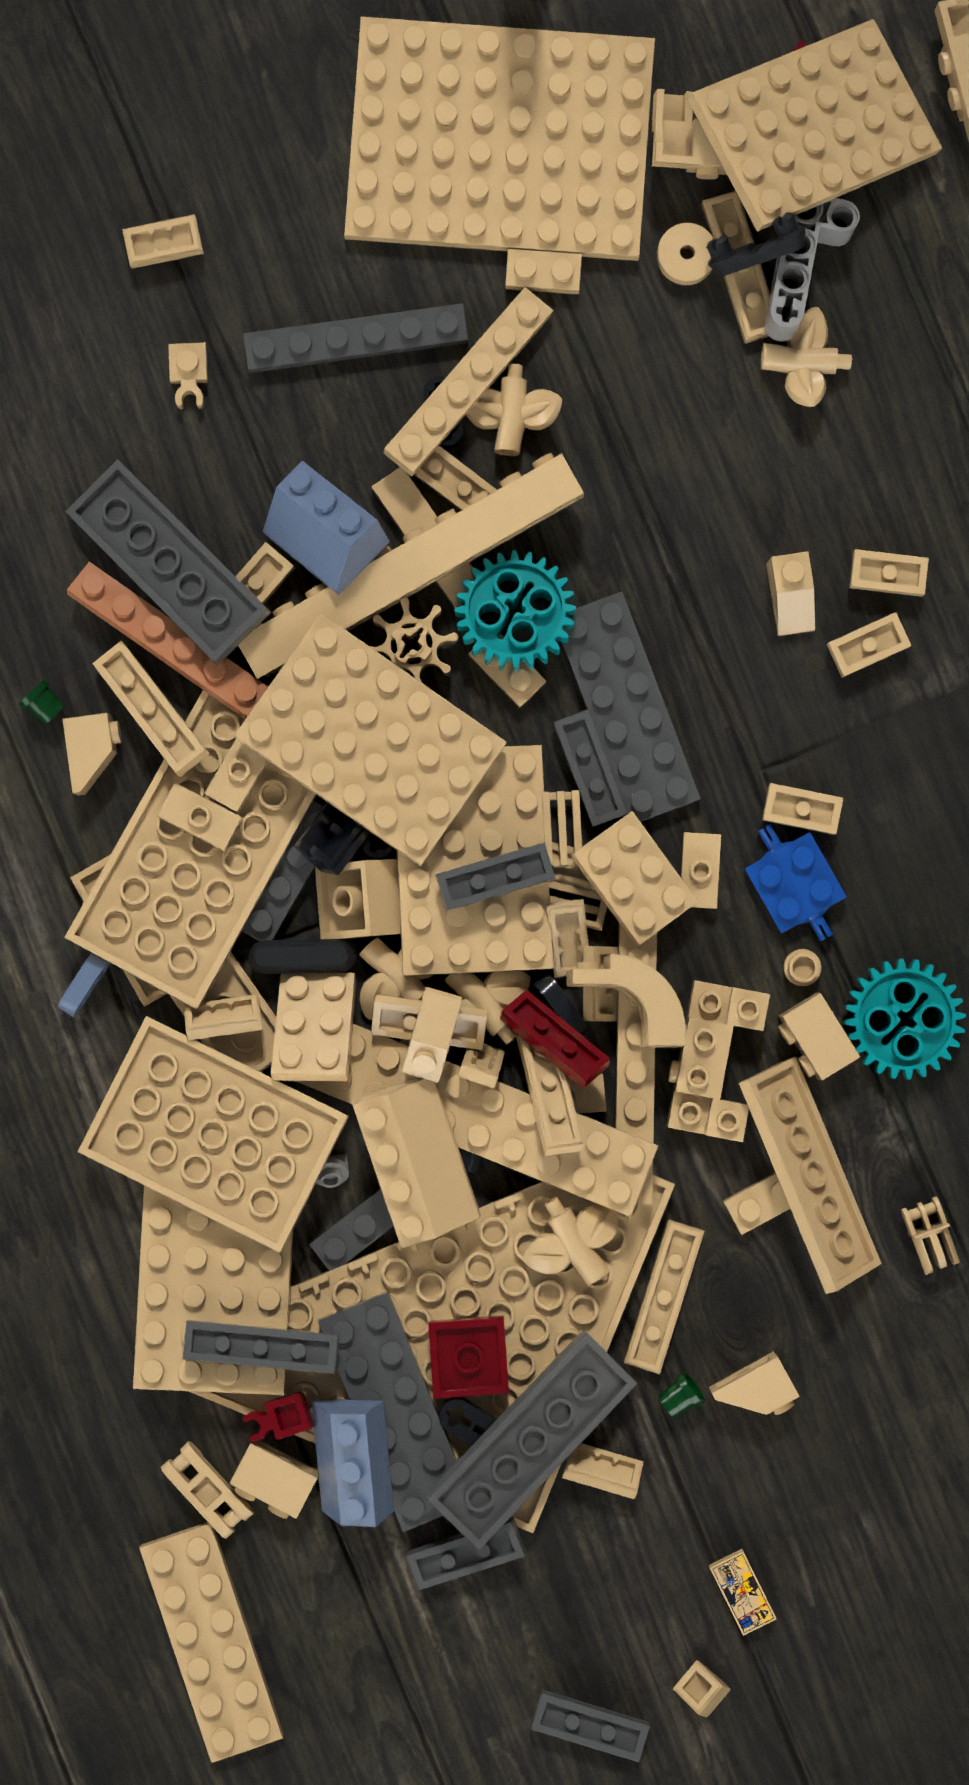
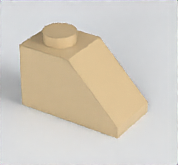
M809 552L771 557L766 565L777 636L815 631L814 584Z
M108 713L62 719L72 793L78 796L87 794L117 754L116 744L122 743L119 722L113 721L112 716Z
M429 987L425 988L402 1069L403 1073L439 1082L461 1005V996Z
M774 1351L709 1387L715 1400L765 1415L771 1412L779 1415L795 1405L793 1400L800 1397Z

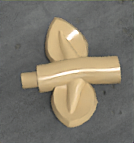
M812 307L804 312L797 332L790 340H787V346L763 343L761 369L788 373L785 379V389L788 396L802 406L815 407L820 403L826 391V381L822 374H836L837 369L850 370L852 355L838 354V348H825L828 342L827 323L820 308Z
M509 364L507 377L501 379V391L488 388L466 414L468 419L481 429H498L494 452L505 456L520 455L525 428L542 430L549 427L557 418L562 406V398L557 393L547 389H536L527 394V380L522 378L523 366L520 364Z
M377 937L360 952L359 955L379 972L373 974L363 983L360 992V1005L368 1020L373 1019L376 995L422 1001L426 987L420 980L430 978L432 975L403 976L401 950L398 954L395 953Z
M523 971L491 972L484 982L474 973L450 974L445 979V982L463 998L460 1006L488 1010L486 1029L492 1037L498 1034L507 1045L518 1036L514 1030L500 1020V1016L504 1008L526 989L528 990L531 977Z
M554 1197L546 1202L544 1205L551 1215L548 1222L554 1233H545L533 1240L524 1252L523 1261L530 1268L544 1274H558L572 1263L587 1284H592L604 1277L610 1270L594 1249H599L612 1241L618 1228L617 1211L594 1203L585 1207L575 1217L571 1207L564 1208L558 1197Z

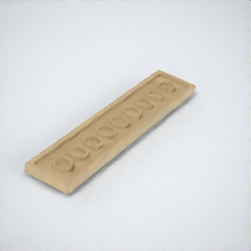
M353 1023L348 1081L296 1082L353 1105L364 1094L421 1077L402 1072L409 1045L389 1037L371 1035V1030ZM445 1060L439 1082L436 1083L459 1148L627 1216H632L659 1145L576 1113L584 1143L583 1150L580 1152L545 1156L529 1093L496 1081L493 1089L458 1077L461 1066Z

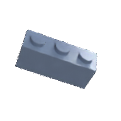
M301 461L276 487L263 529L266 537L337 595L390 543L376 518L304 461Z
M312 1400L322 1512L341 1526H378L394 1512L384 1402L381 1400Z

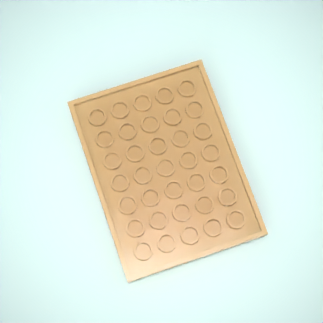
M361 17L345 239L496 251L517 249L582 254V257L638 261L655 38Z

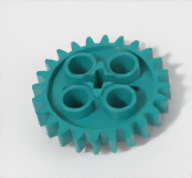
M513 550L511 560L505 561L504 556L501 553H497V564L495 565L488 559H483V572L474 567L471 569L474 582L466 579L462 581V587L468 593H457L456 595L457 602L465 605L455 608V616L464 618L457 623V630L462 632L468 631L463 636L464 645L475 642L472 655L475 657L484 651L486 653L485 664L489 665L496 658L498 659L499 670L501 671L507 662H512L515 672H518L520 662H526L529 669L533 670L534 659L537 657L541 662L547 664V651L549 650L559 655L560 647L557 641L569 642V635L563 629H574L575 621L568 618V616L576 614V606L566 604L574 599V592L563 591L568 586L567 577L556 580L559 568L555 566L547 571L545 569V557L540 559L537 564L532 563V552L527 553L524 561L519 560L516 550ZM509 580L518 585V588L512 593H504L498 588L502 582ZM527 584H533V588L522 601V613L517 612L514 615L505 637L499 639L497 637L498 634H500L509 621V609L515 610L525 587ZM537 598H545L551 605L548 609L539 611L534 609L531 603ZM486 612H494L500 616L499 621L493 625L484 624L480 618ZM519 629H526L532 633L533 637L527 642H518L513 638V634Z
M902 958L897 959L895 969H893L888 961L882 962L883 973L880 974L876 969L869 968L868 972L871 980L867 981L866 979L858 978L857 982L862 990L860 992H848L856 1001L854 1005H844L843 1008L852 1012L853 1015L852 1018L842 1022L844 1025L853 1026L854 1031L847 1036L850 1040L858 1041V1044L855 1046L858 1053L864 1051L867 1053L863 1058L862 1064L867 1066L874 1060L877 1062L875 1073L881 1074L886 1067H889V1078L895 1079L901 1069L904 1078L911 1080L913 1069H916L921 1077H926V1065H929L934 1070H940L937 1058L941 1057L951 1060L952 1057L946 1050L948 1046L960 1047V1044L953 1039L954 1033H965V1029L956 1025V1020L965 1018L966 1014L955 1012V1007L961 1004L963 999L951 998L950 994L956 989V985L951 984L945 987L942 985L946 978L945 973H940L935 977L932 976L934 965L928 964L922 971H919V960L913 959L909 968L906 969L904 959ZM900 982L908 984L911 990V996L905 1003L898 1002L894 997V988ZM925 993L927 995L926 1000L908 1016V1020L911 1022L910 1026H899L889 1042L883 1045L881 1043L882 1038L900 1022V1018L897 1016L898 1012H909L919 996ZM928 1007L935 1008L939 1015L937 1024L931 1028L926 1027L922 1021V1014ZM876 1010L882 1011L887 1019L885 1027L880 1031L873 1030L869 1024V1017ZM909 1035L914 1040V1049L909 1055L903 1056L898 1051L897 1043L902 1036Z

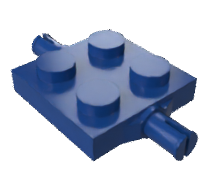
M772 824L765 827L772 838L771 841L764 829L759 830L758 833L769 851L765 853L761 860L746 867L745 870L780 932L783 933L798 924L809 922L819 942L826 939L819 925H821L827 937L833 935L823 914L830 906L847 896L811 833L809 832L794 841L781 843Z

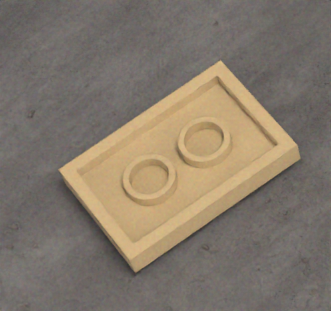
M633 811L570 855L635 946L642 944L698 902Z
M355 973L281 974L271 1065L273 1080L348 1081L356 992Z

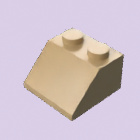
M397 859L348 862L339 876L321 872L315 867L321 939H349L401 934Z

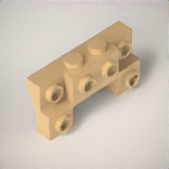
M945 0L938 2L934 10L943 42V48L938 55L939 67L942 75L948 76L950 84L948 101L952 111H957L959 122H964L969 141V0Z
M657 89L653 96L652 132H654L652 166L686 169V172L696 173V177L700 179H717L718 174L727 175L699 120L694 119L692 122L693 109L687 100L692 92L686 91L684 95L664 94L665 89Z
M693 980L685 1021L686 1046L680 1048L678 1061H671L668 1082L674 1083L666 1127L743 1142L749 1112L748 1104L723 1100L720 1097L733 1027L738 1026L763 1031L770 994Z

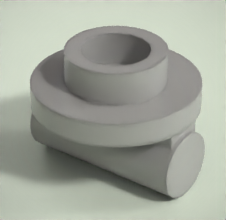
M347 1153L329 1156L316 1182L318 1185L333 1188L347 1180L349 1177Z

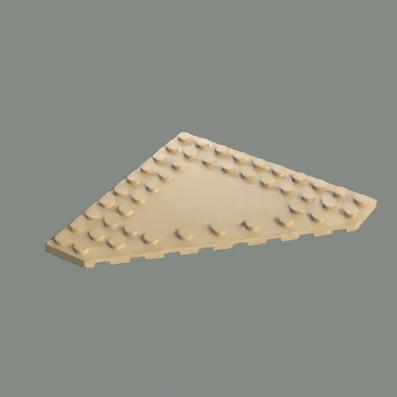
M653 1175L652 1205L636 1204L631 1217L617 1212L618 1228L612 1241L599 1249H594L610 1271L592 1284L585 1282L572 1263L558 1274H544L530 1268L522 1259L525 1250L533 1240L542 1234L554 1233L548 1222L551 1215L544 1205L546 1202L554 1197H558L564 1208L571 1207L575 1217L585 1207L595 1203L541 1181L479 1207L480 1218L438 1238L402 1248L398 1241L336 1269L291 1286L289 1330L323 1333L318 1322L319 1318L389 1290L433 1399L428 1321L504 1315L509 1393L463 1397L496 1418H499L582 1330H585L607 1352L675 1184ZM337 1367L335 1374L287 1369L285 1395L189 1391L247 1415L255 1410L267 1413L266 1402L303 1390L312 1419V1400H350ZM448 1398L433 1399L439 1417L441 1406ZM458 1406L455 1410L451 1408L447 1410L450 1414V1423L455 1424L457 1420H462L468 1425L471 1423L469 1419L464 1417V1408L462 1406ZM477 1424L474 1427L482 1435L487 1431ZM314 1427L310 1430L294 1434L315 1443ZM445 1429L458 1461L471 1445ZM560 1466L511 1516L514 1518L517 1527L531 1533L534 1532Z

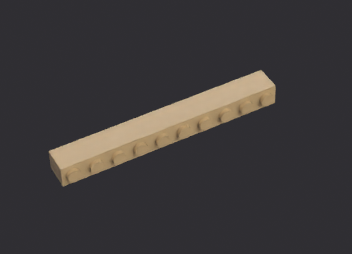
M549 453L532 463L534 469L523 476L519 472L511 474L500 481L502 488L490 495L486 490L476 494L467 500L469 507L456 513L454 509H451L435 519L437 525L424 532L421 527L411 531L402 538L404 544L392 551L389 546H386L339 595L329 587H326L324 583H321L305 593L307 599L294 606L291 601L275 609L272 612L275 616L264 624L260 623L238 645L256 678L262 681L281 670L320 613L346 631H350L375 615L396 605L402 598L410 597L582 499L584 492L562 453L556 457Z

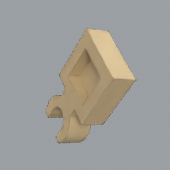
M206 343L168 344L171 384H181V387L175 394V402L178 408L184 409L183 400L185 396L192 394L196 396L198 409H203L205 400L202 391L198 388V383H208Z

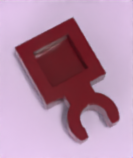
M303 1390L266 1402L267 1413L255 1410L243 1417L244 1422L256 1420L260 1424V1431L249 1436L251 1442L263 1439L271 1430H273L275 1438L278 1440L315 1427Z

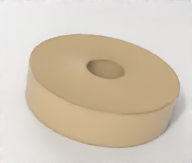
M694 223L677 224L667 230L662 236L657 250L658 266L664 276L680 285H693L704 280L712 271V268L708 266L711 256L706 248L708 242L714 239L705 228ZM683 249H689L693 252L694 256L691 259H684L680 252Z

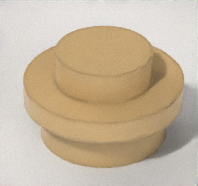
M798 949L786 957L783 966L784 974L792 984L808 986L814 983L820 976L821 962L812 951Z

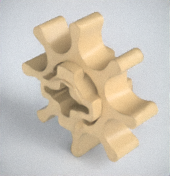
M402 598L400 603L404 615L399 622L390 624L385 622L380 615L373 617L374 624L386 631L387 639L381 646L369 647L380 654L388 656L392 663L404 671L410 672L420 682L422 670L429 666L439 668L444 675L450 674L451 667L438 659L437 651L445 643L456 644L458 642V635L453 632L449 635L441 636L433 630L432 624L434 620L441 615L440 606L434 605L429 616L424 619H417L409 612V599ZM406 626H415V627H412V628H406V629H404V627H406ZM422 632L418 640L420 650L417 652L412 649L402 658L406 650L403 641L405 639L412 641ZM428 637L432 639L431 648L428 647L426 642ZM393 642L397 644L396 653L392 652ZM421 661L418 664H409L410 662Z

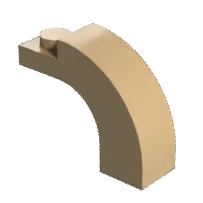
M609 954L604 957V969H600L599 962H578L577 969L567 971V987L614 988L626 994L634 1002L641 1019V1047L679 1048L686 1046L685 1018L680 1001L668 981L648 964L629 956Z

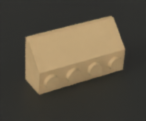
M418 1078L364 1094L353 1104L401 1248L438 1238L481 1217L435 1081Z

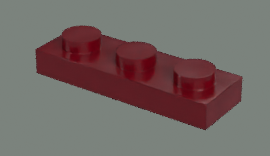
M527 989L501 1011L500 1020L581 1088H586L608 1068L610 1063L608 1056Z

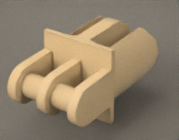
M933 1197L932 1202L925 1205L922 1202L917 1203V1207L907 1210L906 1207L901 1209L908 1235L912 1237L925 1275L933 1273V1268L925 1249L923 1238L926 1239L932 1258L939 1269L947 1267V1262L937 1236L938 1233L941 1235L951 1263L953 1265L960 1263L948 1230L950 1225L946 1221L937 1197ZM936 1213L939 1221L930 1224L927 1215ZM921 1218L924 1227L915 1230L912 1221Z

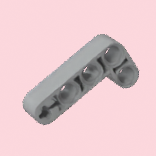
M834 198L804 211L811 217L809 220L801 219L798 215H795L798 225L805 226V240L802 247L805 253L796 254L792 252L780 256L776 260L765 318V330L772 339L785 342L796 334L804 316L817 243L842 246L851 239L860 219L858 208L852 202ZM840 219L846 223L847 227H838L832 220ZM792 280L799 288L790 289L784 285L783 281ZM783 307H789L786 322L782 321V315H780Z

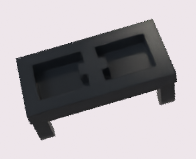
M326 802L295 843L294 847L321 872L339 876L371 832Z

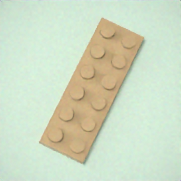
M796 1056L740 1082L739 1085L825 1293L836 1292L881 1265L880 1258Z
M206 1522L142 1544L139 1549L211 1763L283 1739L284 1733L215 1529Z

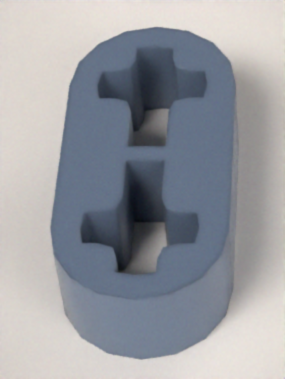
M91 953L64 993L58 1008L74 1018L105 974L110 962Z

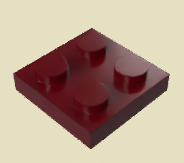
M504 1315L428 1321L433 1399L509 1393Z

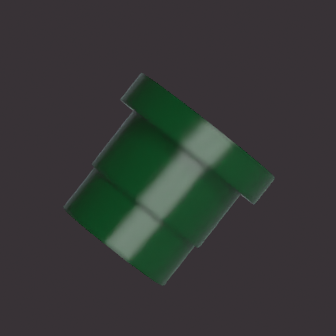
M44 678L18 705L23 710L27 707L46 725L65 705L48 687L50 683Z
M685 1371L677 1375V1381L659 1394L661 1403L674 1418L688 1411L694 1405L700 1407L706 1402L696 1382Z

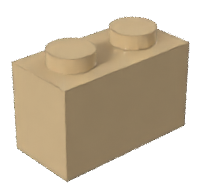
M814 993L778 1016L783 1023L778 1026V1029L789 1046L795 1043L802 1056L797 1059L808 1077L815 1075L818 1080L822 1081L860 1058L821 993Z
M259 1440L250 1443L229 1484L236 1487L234 1491L239 1496L250 1501H254L257 1498L269 1504L268 1510L284 1519H287L289 1515L297 1519L318 1478V1470Z

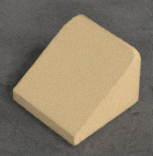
M696 1660L674 1686L673 1690L698 1715L708 1717L728 1694L730 1688L700 1661Z

